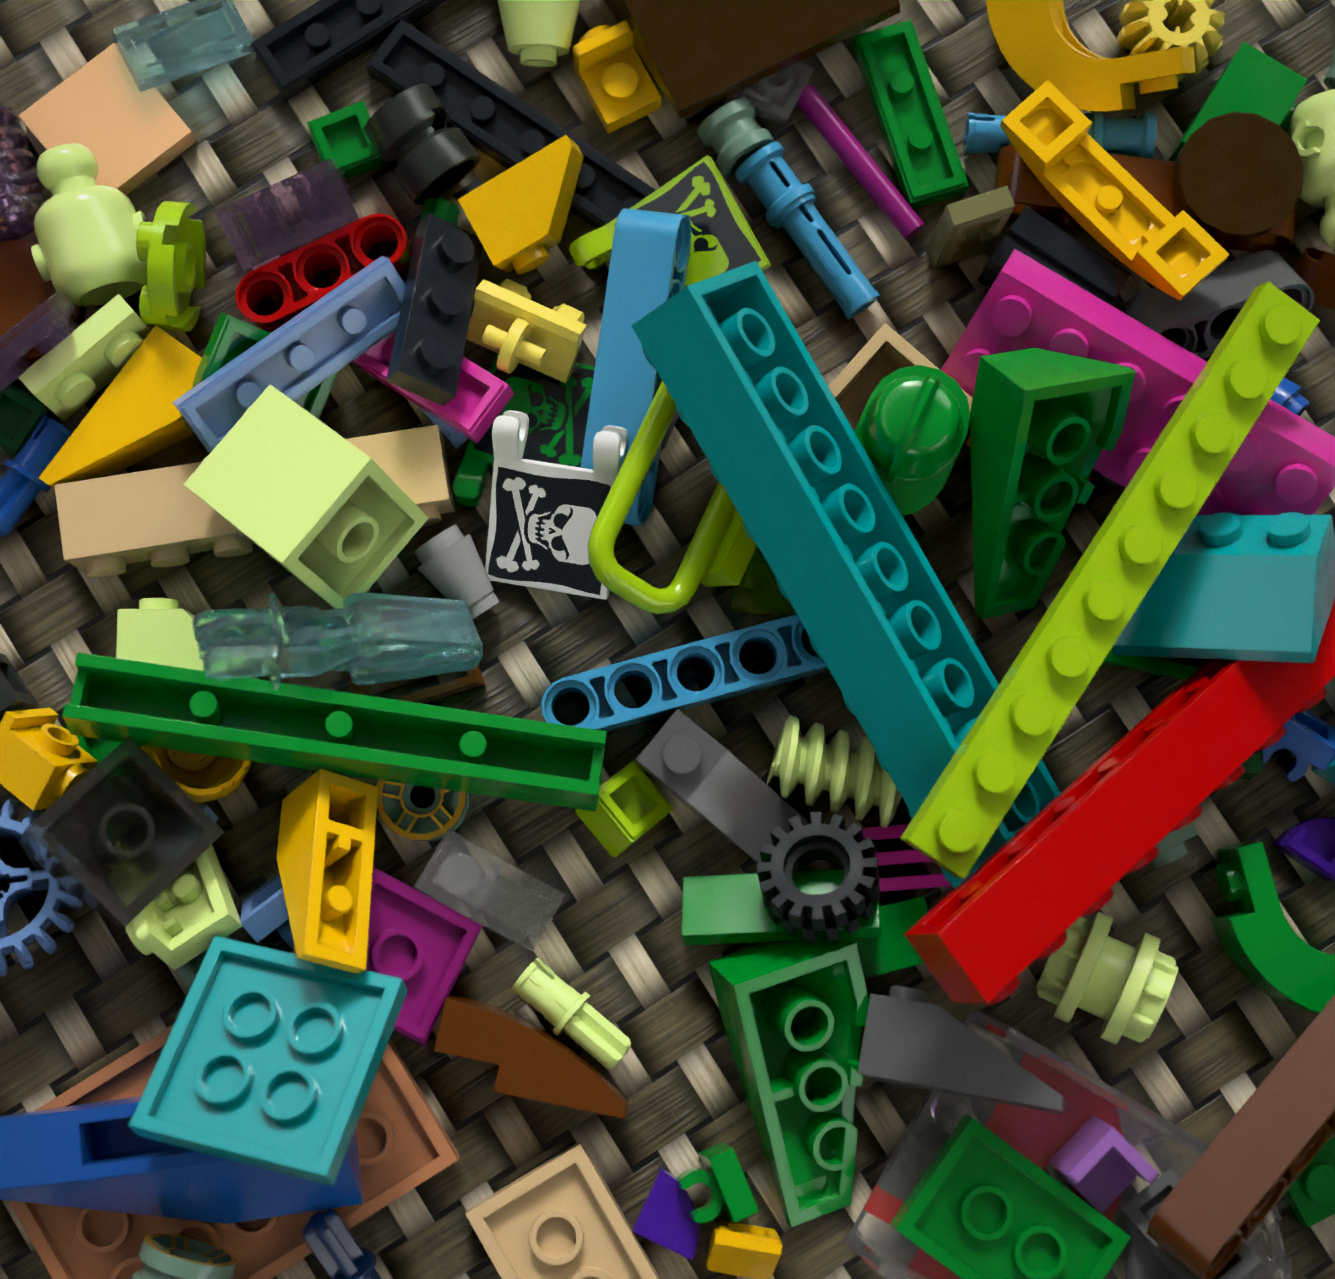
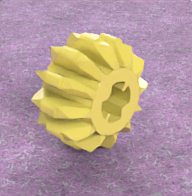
M1133 0L1124 6L1119 16V24L1123 28L1117 36L1118 43L1116 47L1132 50L1129 56L1181 46L1194 47L1196 73L1189 75L1195 77L1205 69L1209 63L1208 59L1211 56H1215L1222 45L1223 36L1219 33V30L1224 24L1226 13L1210 9L1215 0ZM1184 75L1177 76L1178 82L1182 80Z

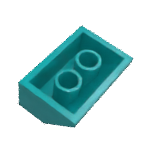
M1229 512L1213 515H1196L1112 647L1113 655L1314 663L1335 600V533L1332 515H1304L1298 512H1286L1279 515H1236Z

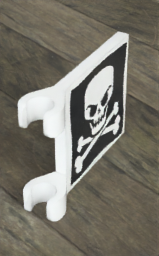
M505 411L503 415L496 417L492 428L494 465L485 565L489 580L606 600L609 597L610 590L597 580L589 564L587 545L591 529L624 462L628 444L627 429L608 425L602 431L597 432L593 442V469L522 459L528 435L529 417L523 412Z

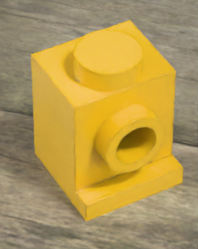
M51 708L6 711L0 722V784L32 810L76 804L90 788L93 782L92 772L98 763V760L78 745L79 740L75 735H71L69 730L61 726L54 725L59 714Z

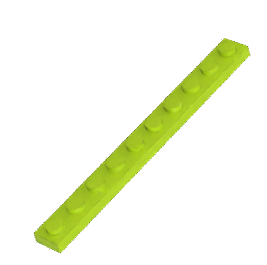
M1269 281L1255 287L901 836V840L954 877L966 878L1320 320Z

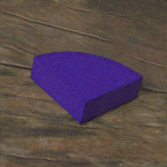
M1335 817L1310 818L1295 823L1283 831L1273 842L1272 845L1323 880L1334 881Z
M660 1167L632 1227V1231L693 1260L699 1236L698 1223L694 1222L689 1214L691 1210L695 1209L694 1204L686 1189L682 1190L679 1188L676 1182L677 1178L666 1169Z

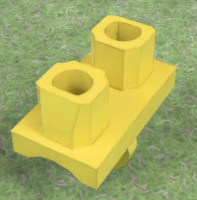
M483 279L475 291L474 308L469 321L466 339L499 353L497 369L511 374L518 363H521L566 383L573 373L587 326L583 323L584 313L564 303L560 306H554L553 309L531 300L532 296L528 292L527 287L510 279H505L499 285Z

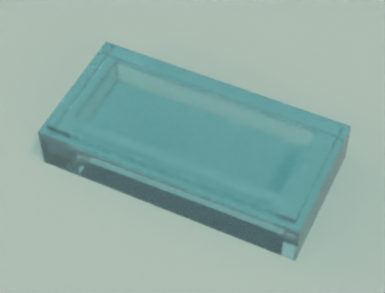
M196 0L112 29L113 41L140 92L253 53L250 43L254 42L233 0Z

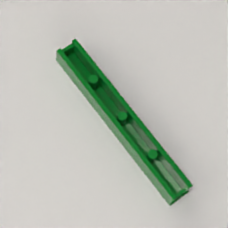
M77 652L75 660L77 674L70 703H65L62 714L63 719L70 728L69 733L75 736L314 771L324 769L348 776L595 812L597 810L607 731L80 652Z

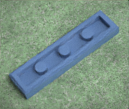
M379 257L172 402L210 454L269 384L295 402L397 330L405 283L389 258Z

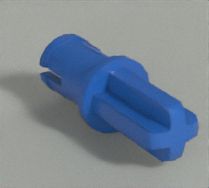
M44 416L29 441L20 450L13 461L7 459L3 464L8 470L0 480V536L5 537L9 535L40 490L47 493L51 488L38 477L73 433L52 418Z

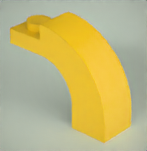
M986 0L989 22L995 40L1003 56L1017 75L1034 90L1038 89L1047 80L1050 81L1078 109L1104 112L1136 109L1135 83H1139L1140 95L1177 89V76L1196 73L1194 47L1181 46L1113 59L1093 53L1083 46L1071 31L1066 19L1063 0Z

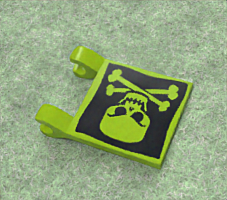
M708 155L630 208L688 215L691 223V246L685 287L757 261L762 271L771 266L714 161ZM618 217L605 226L581 236L570 244V254L579 267L586 266L590 270H596L610 260Z

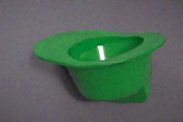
M922 365L899 368L882 378L871 393L854 430L902 516L917 513L932 503L939 494L965 441L971 418L967 396L957 381L940 369Z

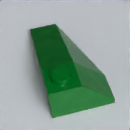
M1039 348L980 356L970 411L974 598L975 613L981 619L1035 607L1066 545V540L1061 532L1075 504L1086 505L1095 487L1087 479L1102 449L1113 451L1122 433L1136 373L1128 366Z
M851 939L832 942L816 940V943L806 941L764 942L709 961L708 964L722 1022L786 1222L790 1227H794L851 1205L858 1129L853 1125L856 1087L862 1086L863 1076L858 1074L862 1026L866 1025L869 998L857 944Z

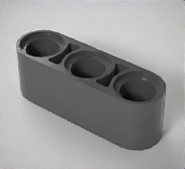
M1266 250L1221 264L1181 301L1166 294L1157 287H1153L1132 296L1124 304L1121 311L1201 359H1204L1213 354L1255 287L1269 281L1309 312L1313 307L1315 298L1313 290L1277 252Z

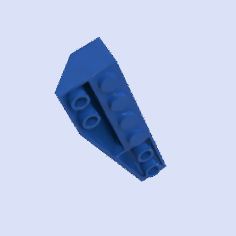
M142 1096L0 1116V1200L224 1224L364 1203L356 1128L333 1186L137 1136L129 1127V1123Z

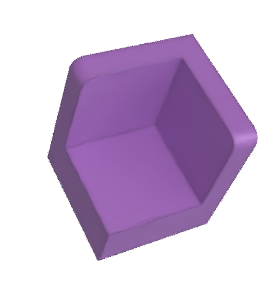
M1094 1115L1048 1161L1101 1214L1137 1176L1151 1185L1160 1175L1113 1126Z

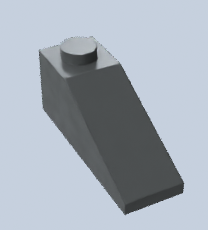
M678 709L636 758V764L756 864L757 862H762L759 851L763 842L773 845L770 833L778 825L786 834L789 833L788 819L799 815L803 826L810 824L729 750Z
M890 986L889 996L870 994L858 1068L859 1075L868 1080L1054 1114H1066L1067 1101L1062 1095L937 1004L928 1003L930 993L909 987Z

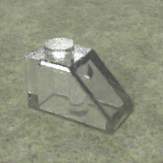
M447 829L414 886L476 923L532 951L536 948L566 895L451 829Z

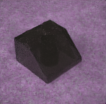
M129 736L25 829L18 843L66 891L123 929L215 842L224 831Z

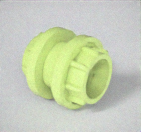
M1099 911L1093 921L1080 916L1065 931L1068 935L1066 942L1057 951L1049 955L1036 986L1038 996L1057 1005L1053 1017L1068 1024L1077 1007L1104 1019L1099 1038L1114 1045L1118 1043L1121 1036L1139 1043L1149 1039L1163 1012L1178 973L1175 959L1158 951L1161 940L1158 937L1144 932L1135 948L1108 936L1114 918Z

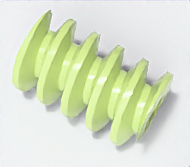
M790 715L786 719L774 752L767 785L774 776L779 777L781 797L787 799L799 783L803 784L805 787L806 805L813 806L821 793L827 791L830 795V811L833 813H838L848 798L854 799L855 819L860 821L863 820L873 805L878 806L880 826L887 828L896 813L901 794L889 773L875 759V749L869 738L864 737L851 752L849 733L840 729L827 745L825 744V732L822 724L815 722L805 736L800 737L799 718Z

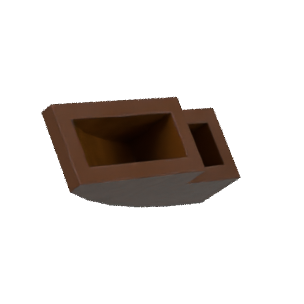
M453 994L445 998L434 1051L499 1065L493 1092L625 1119L628 1098L599 1068L570 1045L534 1023L493 1005Z

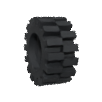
M810 812L811 824L803 826L799 815L788 819L789 833L786 834L779 825L770 833L773 845L763 842L759 851L762 862H757V875L764 906H767L769 917L775 925L782 921L784 932L792 937L795 936L798 929H802L804 941L816 943L817 931H826L827 941L832 942L839 940L837 928L844 926L849 935H852L860 929L858 917L861 916L868 921L874 913L873 901L878 902L880 895L877 857H875L874 846L870 838L864 840L863 830L855 822L846 830L843 816L833 813L829 825L823 823L822 812ZM816 860L835 862L845 873L844 879L838 888L819 895L801 892L793 882L794 875L801 866Z

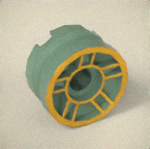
M378 780L376 785L378 787L377 809L382 821L395 834L410 840L436 841L452 834L464 822L470 808V793L433 788L435 791L433 804L427 808H419L415 800L410 798V793L412 790H417L420 786Z
M166 1233L149 1234L144 1237L139 1252V1257L144 1262L142 1269L133 1274L131 1279H233L238 1259L228 1250L196 1238Z

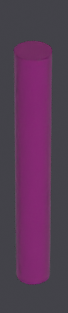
M808 84L795 95L794 102L905 240L912 238L925 226L923 221L814 85Z

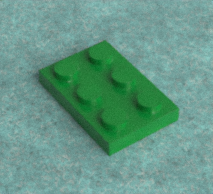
M966 1113L890 1222L894 1229L961 1279H1104L1131 1239V1236Z

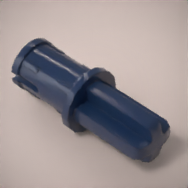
M333 1209L324 1212L317 1211L309 1217L310 1221L302 1228V1237L327 1272L326 1279H382L374 1268L376 1265L375 1255L371 1250L360 1247L338 1212Z

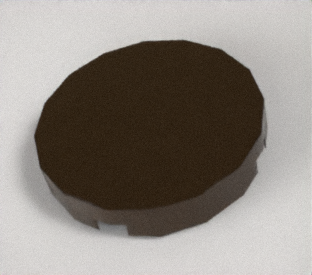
M1230 112L1209 119L1190 135L1174 162L1173 189L1181 211L1184 210L1200 226L1206 228V232L1217 239L1245 241L1266 234L1292 212L1302 192L1303 164L1295 142L1278 124L1254 113Z

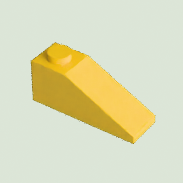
M155 325L38 478L55 489L54 485L111 476L192 435L194 432L172 402L193 388L194 378L202 358Z
M319 769L282 799L276 859L297 958L360 974L366 970L378 787L324 769Z

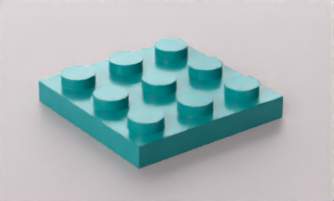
M214 936L133 1114L129 1127L140 1137L333 1186L408 992L403 979L366 970L360 974H355L298 959L296 954Z

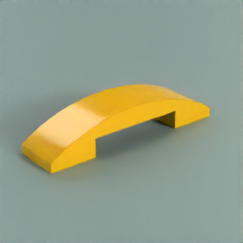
M1047 80L1002 119L1000 127L1038 180L1097 242L1150 284L1181 301L1220 266L1230 254L1184 210L1174 217L1088 134L1092 122Z

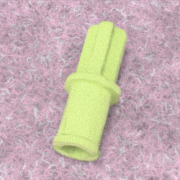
M537 957L512 986L511 990L532 1005L545 1019L555 1026L552 1032L556 1036H559L564 1031L605 1068H614L629 1051L632 1044L630 1039L587 1003L591 995L587 992H584L582 995L579 994L574 988L559 978L540 958Z

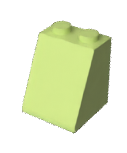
M271 384L245 411L238 422L183 484L344 617L348 615L429 518L372 458Z

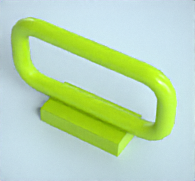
M663 381L660 383L597 516L587 545L589 564L597 580L608 590L636 607L654 614L673 613L688 604L700 583L706 587L739 585L757 546L746 533L743 519L724 486L718 482L680 567L669 586L660 589L653 587L618 564L614 556L615 540L677 410L676 403Z

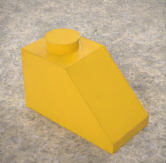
M564 135L458 199L494 267L507 273L514 269L518 275L527 273L546 262L550 258L547 250L561 242L584 158L578 145L567 135Z

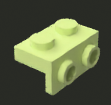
M118 294L18 378L37 399L60 419L65 421L114 380L151 330Z
M208 835L183 872L140 859L122 841L109 849L116 873L111 876V883L119 898L127 905L131 918L125 922V928L129 938L142 954L148 956L153 952L175 971L209 949L214 936L226 938L242 927L213 844Z

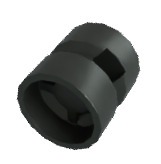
M424 83L415 85L390 99L370 117L363 128L365 135L384 161L395 160L398 165L394 172L395 177L415 205H422L427 199H436L455 187L472 172L480 161V156L461 129L455 127L447 128L449 112L430 85Z

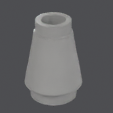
M456 524L442 531L414 551V554L422 564L417 569L459 613L463 614L467 622H470L500 602L493 592V586L471 535L468 534L464 537Z

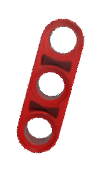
M376 213L365 216L249 272L241 279L237 286L235 295L237 307L249 324L272 333L375 260L368 258V254L375 245L382 242H391L397 245L395 253L389 257V260L404 282L407 279L412 255L405 230L398 220L387 214ZM330 268L341 271L339 279L332 286L327 288L312 286L314 278L322 270ZM272 295L284 297L282 306L274 314L268 316L256 314L258 305L266 297Z

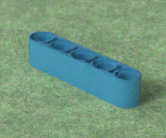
M623 208L619 213L614 231L580 468L593 469L594 437L597 432L602 431L608 425L627 429V455L662 382L657 370L647 361L642 344L631 326L685 288L691 246V223L688 215ZM662 442L623 524L644 526L649 519L654 499Z
M795 614L561 678L553 682L545 691L541 701L542 715L548 723L561 724L554 717L556 701L567 693H578L588 700L590 710L583 722L572 726L608 732L670 715L677 709L685 711L820 674L829 669L823 658L812 656L805 651L801 644V634L805 627L798 615ZM750 643H759L766 646L773 656L774 664L772 669L764 674L748 672L739 661V651L743 646ZM697 659L710 667L713 674V682L708 688L693 692L685 689L680 684L677 678V670L682 663ZM628 676L643 678L652 689L650 700L640 708L630 709L624 707L615 697L617 685Z

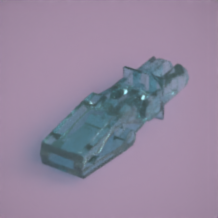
M352 593L343 600V608L323 611L317 607L278 606L275 594H269L267 608L205 610L197 613L192 620L193 633L197 641L206 677L214 679L270 676L273 690H279L282 677L316 676L327 670L349 671L353 683L364 685L474 670L483 658V644L464 600L377 593Z

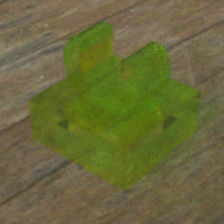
M756 547L740 584L732 586L730 611L792 616L795 612L793 606L780 592L774 573L759 547Z

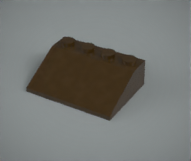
M604 0L618 23L622 21L629 23L633 31L634 48L680 119L900 13V3L898 0Z

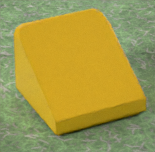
M717 1219V1222L713 1221L706 1261L707 1269L713 1272L753 1279H770L781 1256L782 1243L775 1229Z

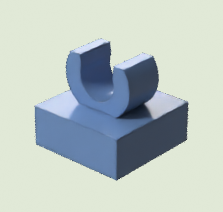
M277 873L242 900L241 923L243 928L257 943L276 929L283 940L295 950L280 873Z

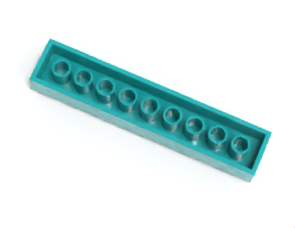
M757 261L686 286L631 327L642 344L647 361L657 370L676 403V409L681 420L690 427L709 460L712 474L724 486L743 519L746 533L759 547L776 577L780 592L793 606L809 634L810 643L814 651L823 658L842 691L845 705L858 719L875 749L879 764L889 773L908 806L911 819H913L999 684ZM1042 759L1037 764L966 878L1061 793ZM941 868L944 877L954 888L965 880L956 878Z

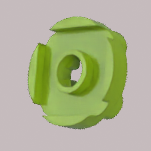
M164 201L157 208L153 222L141 221L138 226L136 236L137 256L140 261H147V285L143 286L140 294V317L144 324H157L162 330L189 332L194 328L199 318L201 307L189 306L193 288L204 289L206 241L202 220L189 219V216L197 210L194 203Z

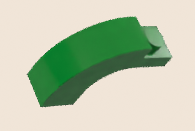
M1263 842L1240 843L1217 849L1221 864L1216 866L1218 886L1224 899L1227 902H1232L1234 912L1210 917L1223 949L1239 971L1268 996L1295 1009L1319 1014L1335 995V953L1326 954L1311 947L1288 924L1279 902Z

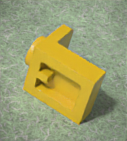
M622 21L612 27L607 24L597 26L584 34L579 43L573 46L575 74L607 134L661 108L662 97L633 46V31L627 21Z

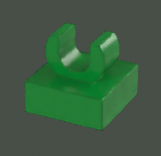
M722 1142L698 1153L705 1170L690 1168L682 1172L676 1179L679 1188L682 1190L690 1188L697 1183H703L708 1188L709 1197L707 1202L703 1206L689 1212L691 1219L696 1223L712 1221L721 1211L724 1216L734 1223L759 1212L733 1147Z

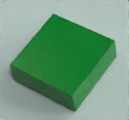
M364 100L306 122L331 184L389 163L382 159L364 133L363 128L370 119Z

